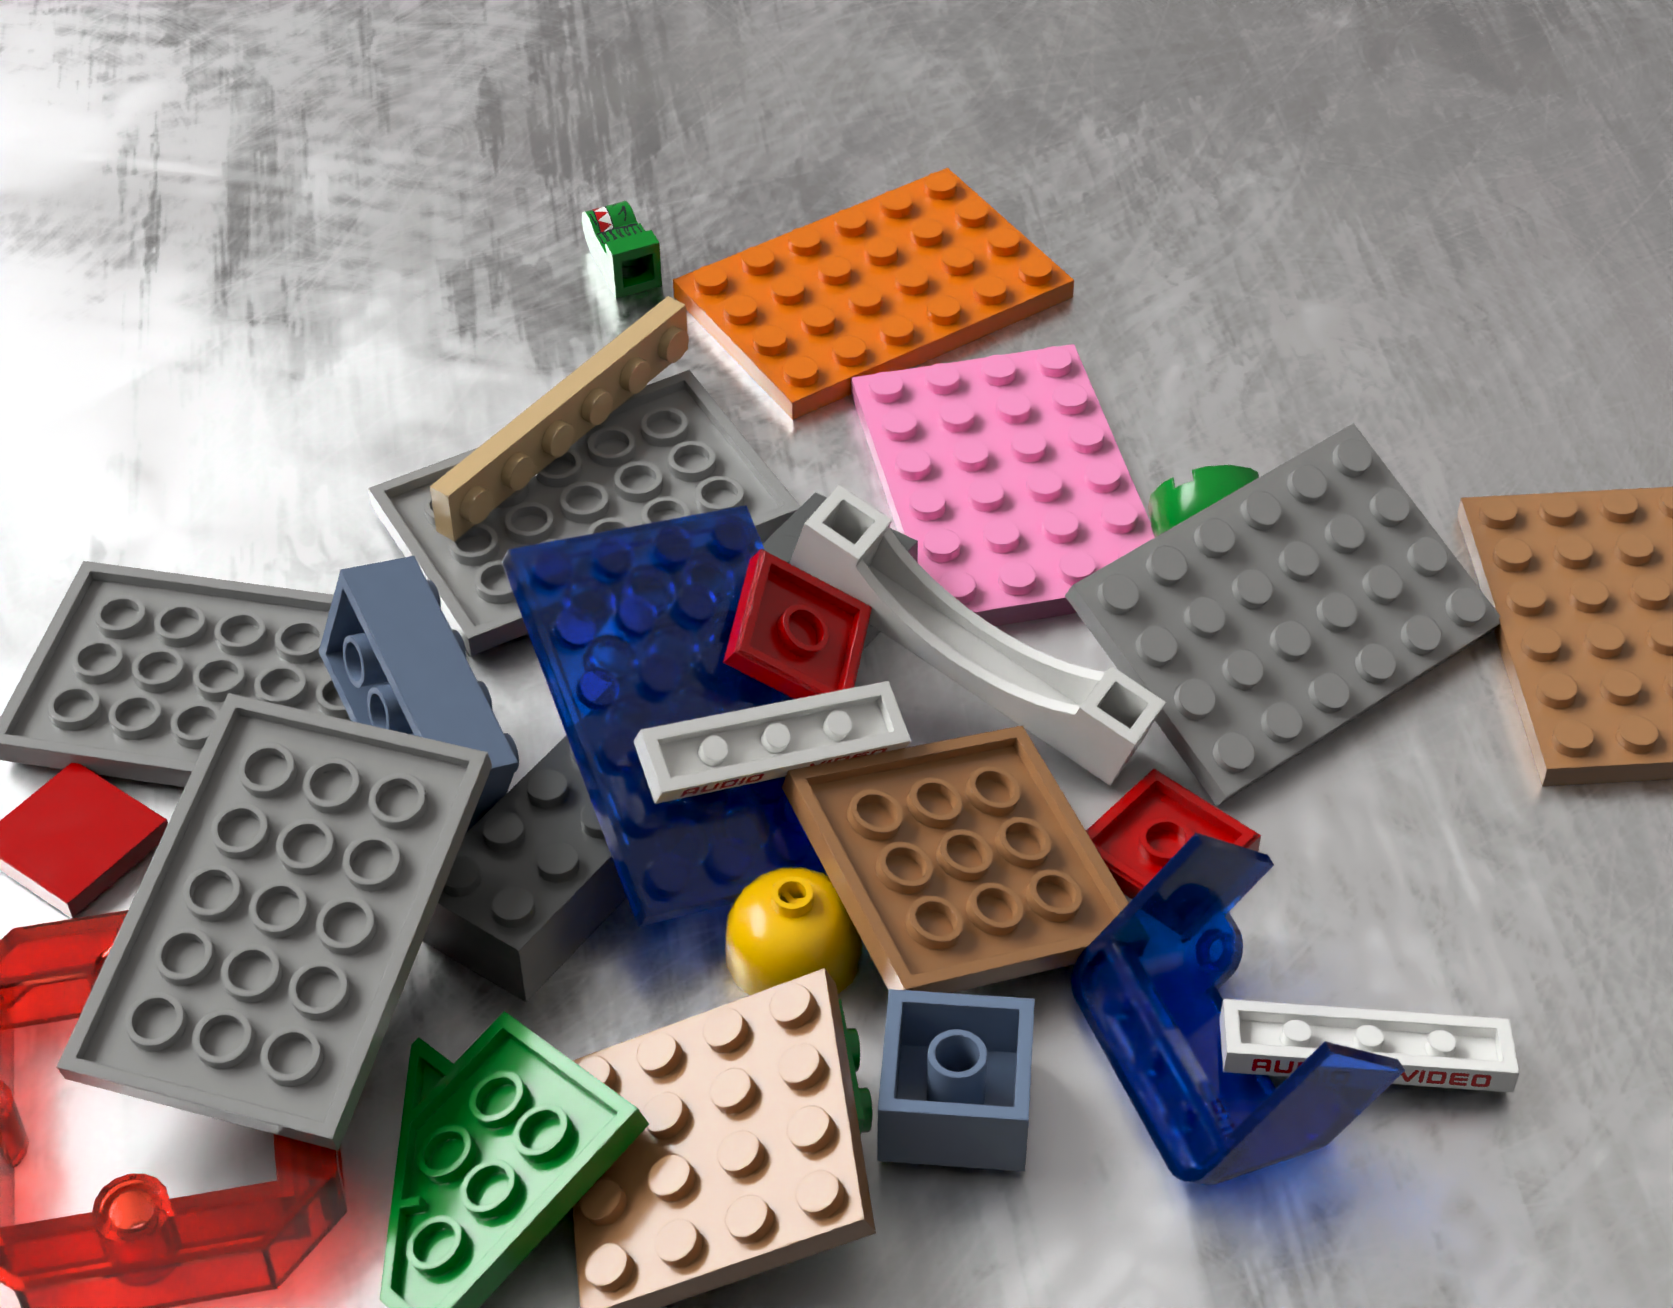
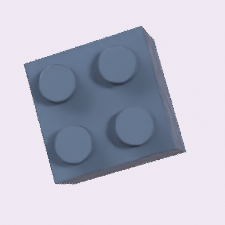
M889 989L878 1100L877 1161L1025 1171L1035 999Z

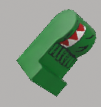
M627 201L583 212L582 224L588 248L616 299L662 286L660 243L652 230L645 231L641 223L638 224L635 214ZM635 266L643 269L644 273L635 278H623L622 268Z

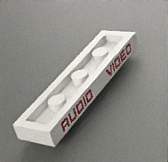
M889 681L641 729L633 742L654 803L657 804L785 777L788 770L906 748L911 742V738Z
M1223 999L1220 1013L1223 1072L1514 1092L1519 1076L1510 1019Z

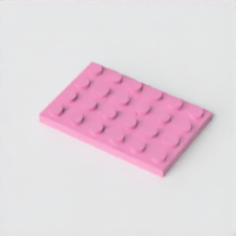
M1074 344L1005 355H992L985 358L952 363H938L932 366L879 372L877 374L851 378V395L897 531L918 541V564L936 582L967 608L993 626L1077 613L1065 597L1073 584L1155 538L1151 522Z

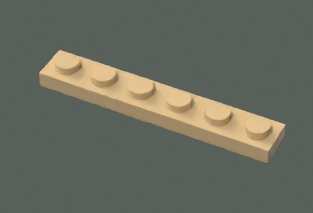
M667 296L432 484L430 492L436 531L455 542L475 524L484 521L492 510L514 492L524 488L531 478L553 460L563 456L570 446L596 425L603 423L609 414L632 395L642 391L648 382L671 363L677 362L688 350L689 336L687 333L686 305Z

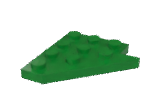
M505 1011L455 1063H452L418 1037L411 1044L379 1300L387 1308H479L649 1125L648 1121L636 1106Z

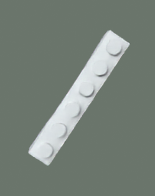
M839 484L804 523L789 564L871 606L870 625L1020 726L1023 725L1026 730L1111 786L1145 738L1166 702L1111 665L1106 672L1071 664L1032 648L993 626L952 596L915 561L889 528L892 523L891 518Z

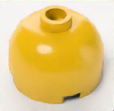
M803 867L779 868L758 876L737 895L727 915L725 926L726 966L736 985L749 996L823 968L826 969L835 981L839 995L853 983L858 972V961L862 955V939L828 876Z

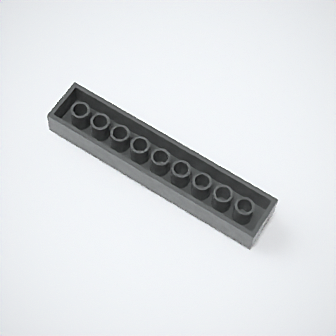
M815 492L465 834L423 942L527 1002L731 789L728 788L655 804L633 741L641 729L794 699L723 663L749 560L760 549H763L790 563L804 523L827 497ZM890 528L900 543L918 563V541ZM868 624L863 650L881 632Z

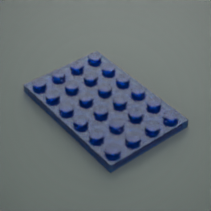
M747 505L508 549L502 560L504 570L638 928L732 904L741 894L742 890L758 876L779 868L803 867L828 876L782 790L785 777L655 804L633 742L641 729L794 699L723 663L749 560L760 549L764 550Z

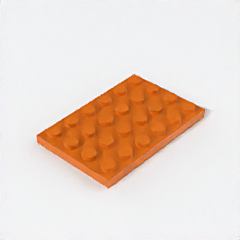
M945 168L673 279L674 298L686 305V310L794 420L851 395L852 377L913 368L1073 298L1074 279L949 168Z

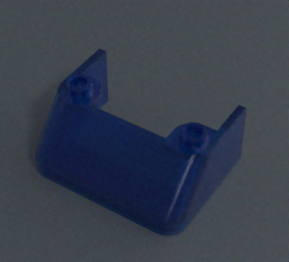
M1195 833L1080 954L1072 971L1071 987L1076 1003L1169 1171L1181 1181L1211 1186L1325 1147L1384 1092L1405 1069L1398 1059L1325 1041L1277 1089L1268 1075L1223 1072L1220 1013L1223 998L1218 989L1235 973L1243 954L1242 934L1229 911L1274 866V863L1267 854L1199 833Z

